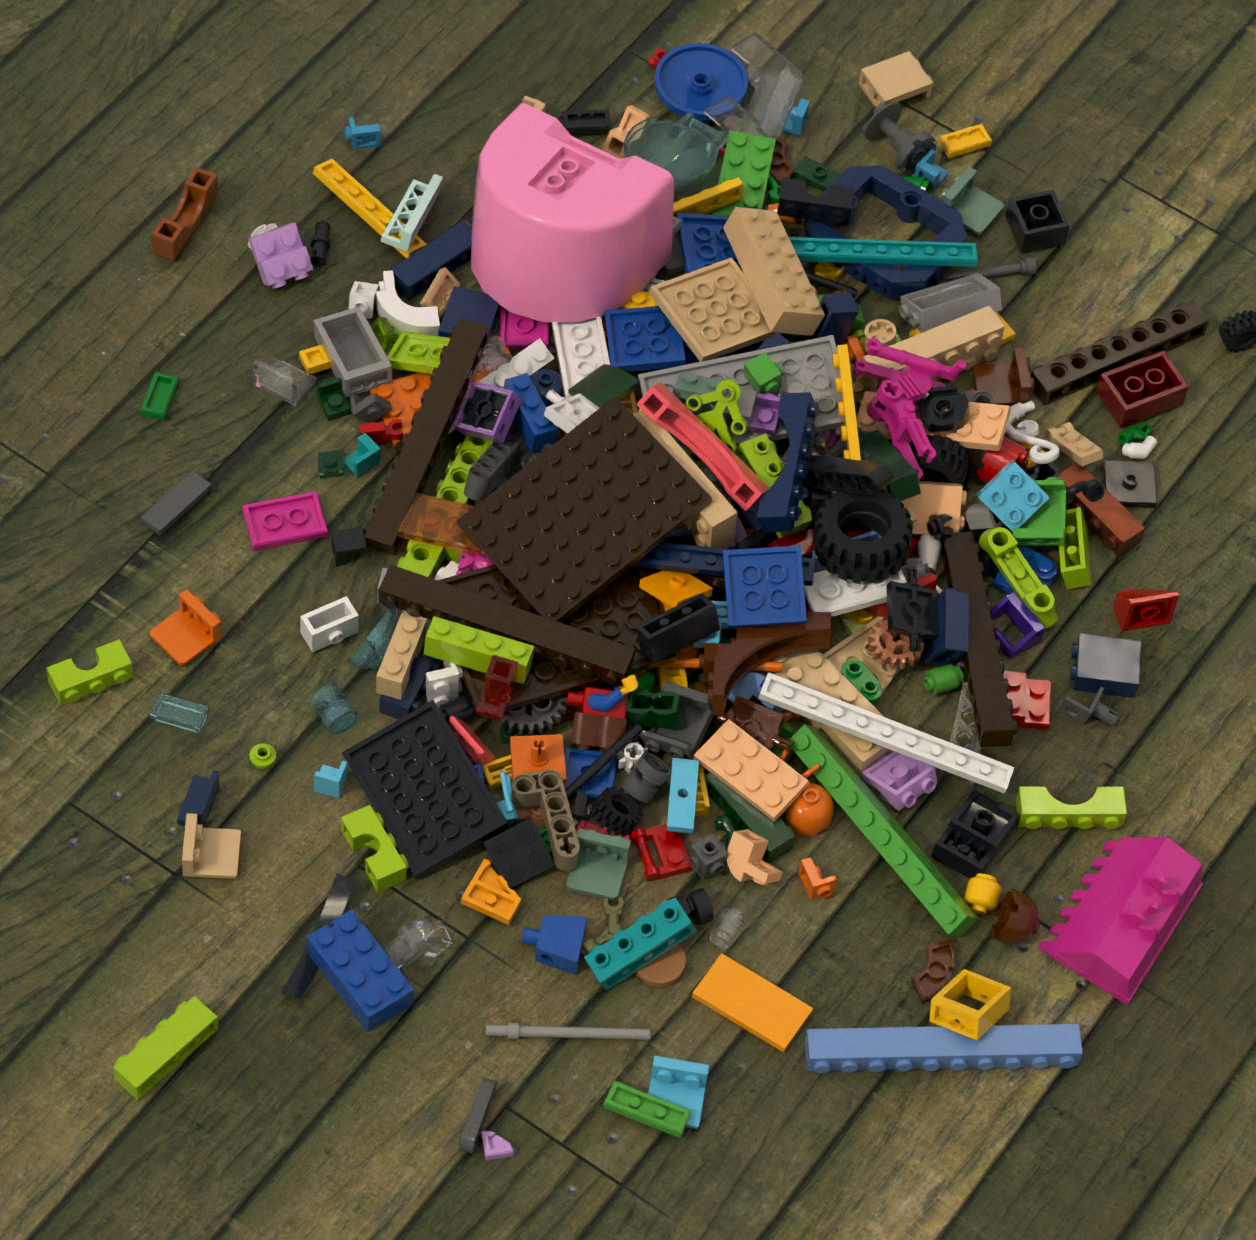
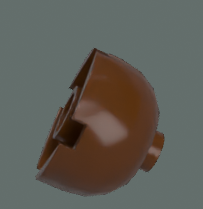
M1012 889V892L1008 891L1000 901L994 916L999 917L998 925L992 924L991 936L993 939L1003 943L1018 944L1027 940L1031 934L1035 935L1040 927V920H1038L1037 905L1031 897L1016 889Z

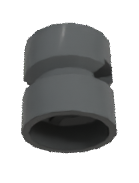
M643 753L635 764V770H631L622 782L623 787L637 800L650 803L659 790L658 786H662L671 774V769L659 757L651 753Z

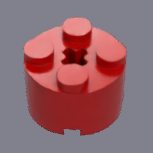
M1003 437L1000 451H986L981 461L984 463L983 471L978 469L976 478L987 484L1012 459L1024 471L1029 463L1027 448Z

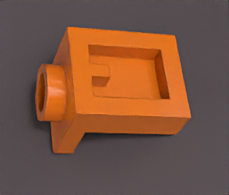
M811 857L801 860L798 875L809 899L812 900L818 897L823 899L832 895L835 892L838 881L836 876L823 879L819 866L814 865Z

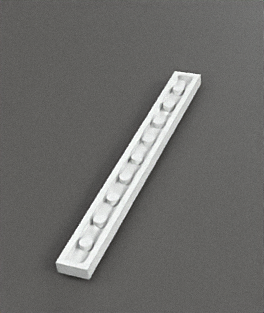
M769 672L758 699L1004 794L1014 770L1012 766Z

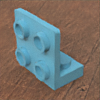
M1013 459L976 494L1012 532L1013 528H1019L1049 499V496Z
M654 1056L648 1094L691 1110V1116L686 1127L698 1129L709 1065Z

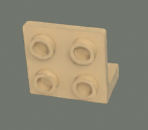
M187 813L182 853L183 876L236 879L241 830L203 828V824H198L197 814Z

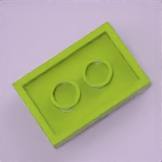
M403 331L387 355V358L393 369L432 374L435 367L438 368L441 361L440 354L442 348L448 345L450 338Z

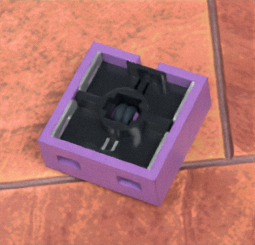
M472 381L465 397L466 405L464 408L461 407L453 426L462 434L503 444L522 399L512 390Z

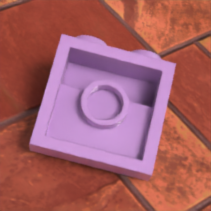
M294 222L248 238L264 285H272V288H278L286 285V279L294 277L295 280L303 279L309 276L308 271L313 270L307 248L303 246L296 223Z
M893 750L861 772L863 781L880 791L881 799L898 811L905 806L908 808L912 807L920 795L933 792L938 783L935 767Z

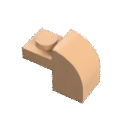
M632 105L627 106L619 127L610 130L602 151L619 159L633 156L646 137L644 131L651 116Z
M749 829L734 831L727 849V863L731 873L740 882L753 880L761 885L779 882L783 872L762 860L769 841Z

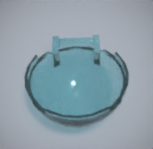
M687 113L676 123H673L671 120L657 121V116L640 121L628 131L624 140L625 158L635 155L670 172L674 178V194H680L694 189L706 180L713 171L719 149L727 142L729 134L724 130L718 131L700 122L691 113Z

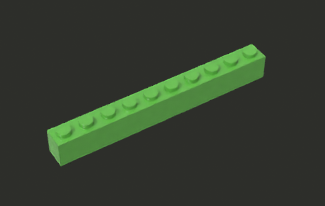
M804 724L789 739V741H793V745L790 747L809 769L815 764L820 766L819 769L813 772L815 777L947 934L961 937L979 920V917L817 727Z

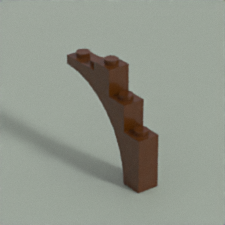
M806 612V624L763 626V628H737L736 638H731V644L705 643L704 654H699V670H704V680H709L708 686L713 687L708 688V704H713V715H724L726 701L732 689L742 677L757 666L789 653L830 649L831 612Z

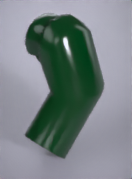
M723 814L716 818L715 825L719 830H725L727 834L725 845L728 849L733 832L740 831L741 829L731 815Z

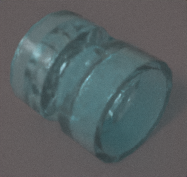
M330 684L321 688L310 700L311 707L321 717V721L331 734L345 731L353 725L358 717V713L352 704L346 700V696L337 684Z

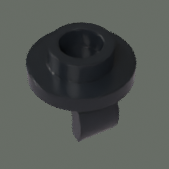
M948 514L931 515L927 522L929 534L939 540L944 537V534L949 535L954 531L951 527H944L945 522L952 520V517Z

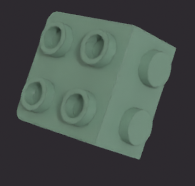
M968 167L963 174L959 173L951 188L947 187L944 190L941 200L961 212L966 229L981 235L1002 212L1004 203L976 188L974 183L977 170Z
M680 372L673 387V394L686 406V400L689 396L715 391L716 386L721 380L699 376L692 372ZM724 389L725 395H727L729 389ZM696 399L690 400L691 405L698 406ZM718 401L702 404L698 410L691 412L697 415L713 410ZM717 428L714 431L716 436H718Z
M579 829L577 833L580 845L577 867L569 871L566 888L569 891L595 897H606L608 900L618 899L629 860L631 840L617 835L601 834L595 830Z

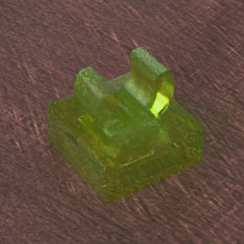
M378 317L371 326L383 351H385L388 345L393 346L399 336H395L393 332L395 328L389 324L386 317Z

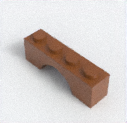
M195 166L184 184L183 194L176 211L169 219L162 217L151 234L152 253L175 261L218 194L217 174Z

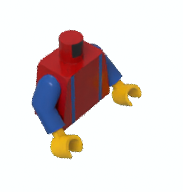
M631 674L621 680L624 686L610 685L608 688L585 686L583 691H568L566 705L581 707L580 711L584 714L625 719L628 693L637 689L638 681L636 676Z

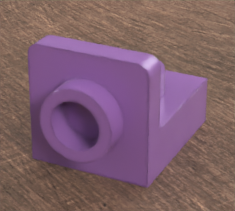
M757 393L750 431L775 436L780 419L778 409L781 398L770 393Z

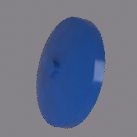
M693 43L679 46L663 56L656 67L654 86L660 101L673 113L692 120L708 121L725 117L740 107L747 94L748 75L742 62L731 52L711 44Z

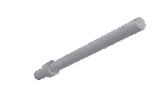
M508 1023V1025H486L485 1036H507V1039L553 1037L650 1040L651 1030L519 1026V1023Z

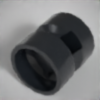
M703 888L688 892L686 897L678 895L669 898L670 900L676 898L692 923L698 926L711 922L714 919L711 901Z

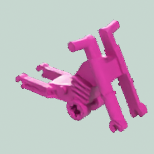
M870 338L867 343L869 348L866 351L868 355L907 366L900 372L894 370V368L883 367L863 359L856 361L854 375L858 377L868 375L885 380L878 388L876 396L872 398L867 406V414L874 421H886L892 435L894 448L914 468L919 481L923 476V471L919 467L908 442L912 439L920 457L924 454L928 455L927 463L933 461L936 451L931 446L919 418H916L915 407L919 405L922 397L924 399L926 393H929L930 390L946 386L945 383L932 380L930 375L955 381L957 375L966 368V363L963 360H959L952 367L940 364L938 361L908 353L906 350L882 345L878 339Z

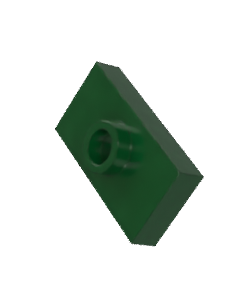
M806 156L793 172V177L806 181L807 184L823 192L841 175V173Z

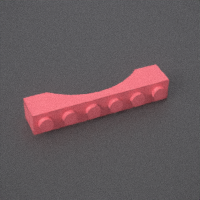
M662 382L652 386L636 404L653 422L666 429L690 448L713 472L727 494L745 511L754 507L760 501L761 496L769 489Z

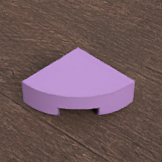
M481 1131L485 1160L513 1156V1148L508 1141L492 1131Z

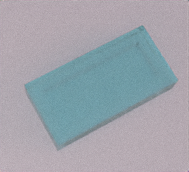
M159 693L150 712V719L200 733L208 716L209 707Z

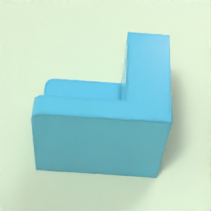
M342 760L339 769L323 764L320 772H315L314 791L339 799L348 778V762Z

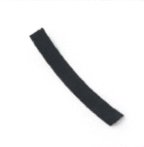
M336 873L326 903L313 932L326 924L331 928V921L343 914L355 882L354 879ZM306 948L295 970L281 991L298 999L302 997L318 969V966L306 952Z

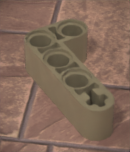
M542 770L517 775L512 781L511 800L513 804L520 808L540 806L556 867L562 871L573 870L578 864L580 845L561 775L555 770ZM558 830H563V831H565V832H564V833H560V832H557V831H558Z

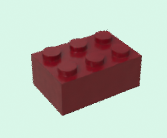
M1163 350L1101 374L1096 392L1120 428L1184 404L1189 386Z

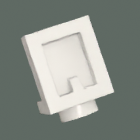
M355 281L350 291L349 309L360 306L365 318L371 319L379 284Z

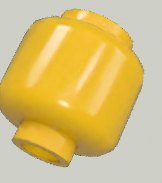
M979 873L976 874V877L968 880L964 901L975 914L986 915L987 911H994L998 907L1002 888L997 883V878Z

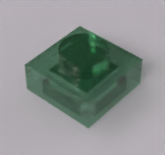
M343 449L318 452V474L320 479L345 476V453Z

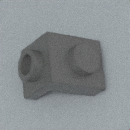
M375 393L365 399L355 394L350 396L353 416L366 423L374 422L392 410L390 401Z

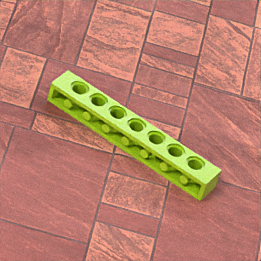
M465 435L464 442H459L455 452L456 458L454 462L450 461L448 463L445 473L446 477L444 480L439 481L436 489L437 495L435 499H430L426 509L427 515L425 519L421 518L416 529L417 534L415 538H410L407 545V554L405 557L402 556L397 567L432 579L435 578L444 560V540L457 528L456 521L469 511L473 503L472 499L464 495L469 469L493 443L492 441Z

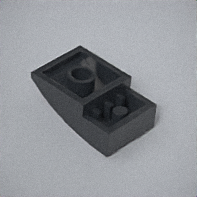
M974 789L952 817L948 828L936 842L931 857L969 879L976 877V874H983L1000 850L1020 815Z

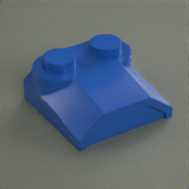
M1017 546L1043 585L1046 584L1050 589L1060 573L1056 564L1027 546ZM999 570L990 583V587H994L1002 593L1009 595L1014 590Z

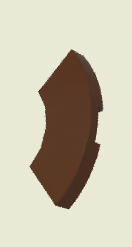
M768 133L766 137L776 139L769 173L781 185L782 178H793L795 168L789 164L785 156L788 143Z
M951 939L927 946L925 949L927 964L921 973L912 977L911 983L921 1004L931 1001L949 983L955 966V951Z

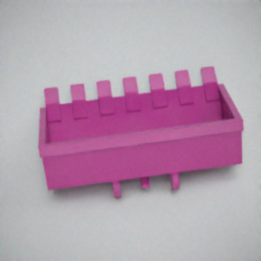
M1121 837L1119 841H1106L1102 850L1110 852V856L1097 857L1091 864L1092 867L1101 869L1098 874L1084 875L1081 883L1089 885V889L1075 890L1070 897L1072 901L1080 903L1077 907H1064L1059 916L1069 920L1066 924H1053L1048 932L1058 937L1055 941L1043 940L1037 948L1127 1006L1203 885L1201 882L1202 863L1168 837Z

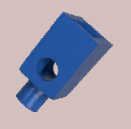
M543 916L540 930L524 927L522 943L537 946L535 956L537 962L577 975L587 917Z

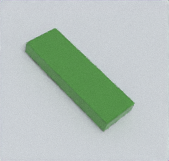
M617 1081L613 1082L603 1106L605 1109L678 1138L682 1137L692 1112Z

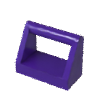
M1015 592L1005 596L992 608L991 619H997L1006 614L1025 636L1013 647L996 627L995 639H999L1000 647L1010 659L1042 641L1045 627Z

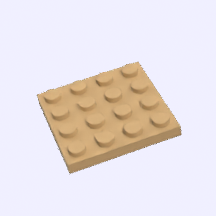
M732 257L650 287L649 294L700 362L715 359L763 341L776 334L770 331L744 273Z

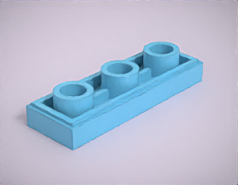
M672 759L666 831L693 833L699 760Z

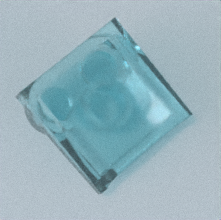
M396 608L389 609L349 658L348 662L355 668L367 670L371 667L375 669L383 660L399 621Z

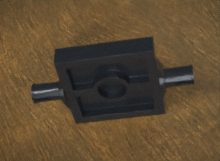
M911 568L906 570V583L890 581L886 585L888 632L908 636L909 651L919 652L921 650L920 638L935 640L939 637L937 590L925 588L918 584L917 570Z

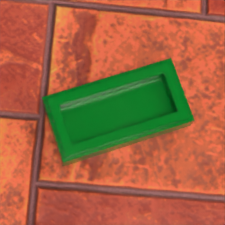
M155 372L141 406L140 416L165 421L179 385V377Z

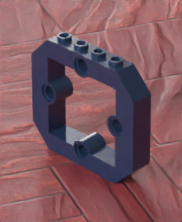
M882 165L849 167L831 184L854 188L848 225L853 223L855 219L858 201L869 192L897 209V216L901 221L906 223L917 221L937 233L938 236L932 242L966 243L967 241L961 212ZM829 187L819 197L825 196L829 191ZM804 219L803 226L806 238L848 239L832 229L836 223ZM918 240V241L931 242V241H929V240ZM832 262L836 268L841 269L886 298H900L902 295L929 288L939 276L943 275L951 267L908 265L904 271H901L891 264Z

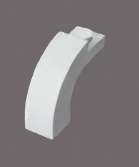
M393 270L383 271V281H379V291H376V309L384 325L399 336L403 331L438 336L440 322L437 306L413 307L407 305L397 296Z

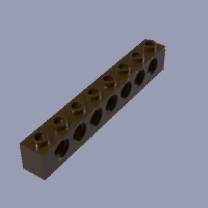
M1193 300L1187 303H1180L1169 311L1159 312L1153 318L1139 321L1128 329L1118 330L1112 336L1105 339L1100 338L1089 346L1080 347L1071 354L1064 357L1059 356L1048 364L1035 367L1030 375L1034 379L1033 393L1042 405L1046 406L1098 383L1100 375L1163 350L1168 352L1204 336L1209 320Z

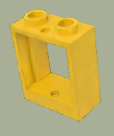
M963 969L931 999L929 1022L977 1041L1009 1011L1012 987ZM962 995H966L986 1004L978 1011L956 1001Z

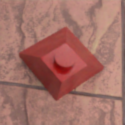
M1126 589L1117 593L1113 608L1122 632L1169 624L1179 598L1178 591Z

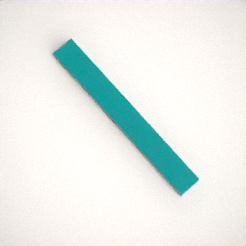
M789 237L799 260L806 262L977 267L978 264L976 243Z

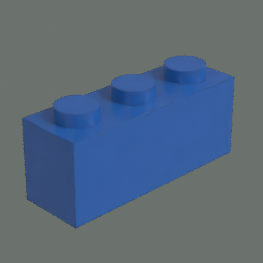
M527 373L505 379L503 389L514 391L522 399L513 420L531 454L547 450L555 444L558 428L544 416L546 406Z

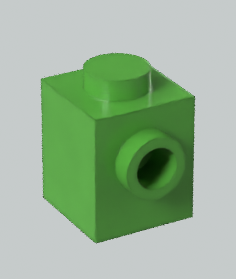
M766 352L744 363V377L757 393L774 394L782 387V369L777 362H772Z

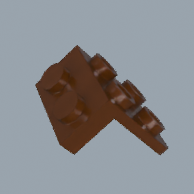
M1014 348L1011 363L976 364L973 366L972 372L976 391H990L994 395L997 405L1009 406L1019 402L1021 404L1028 402L1030 392L1034 391V379L1029 376L1030 359L1025 356L1024 348Z

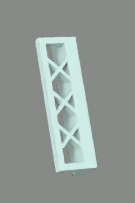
M434 174L428 185L413 179L385 229L380 242L408 252L439 195L443 180L442 176ZM416 189L424 193L422 196H417L414 190ZM415 204V210L409 211L406 205ZM407 218L409 220L404 225H401L399 222L400 219ZM394 233H400L401 240L389 235Z

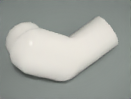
M1147 436L1143 443H1126L1122 447V453L1124 456L1132 459H1145L1157 445V440L1152 436Z

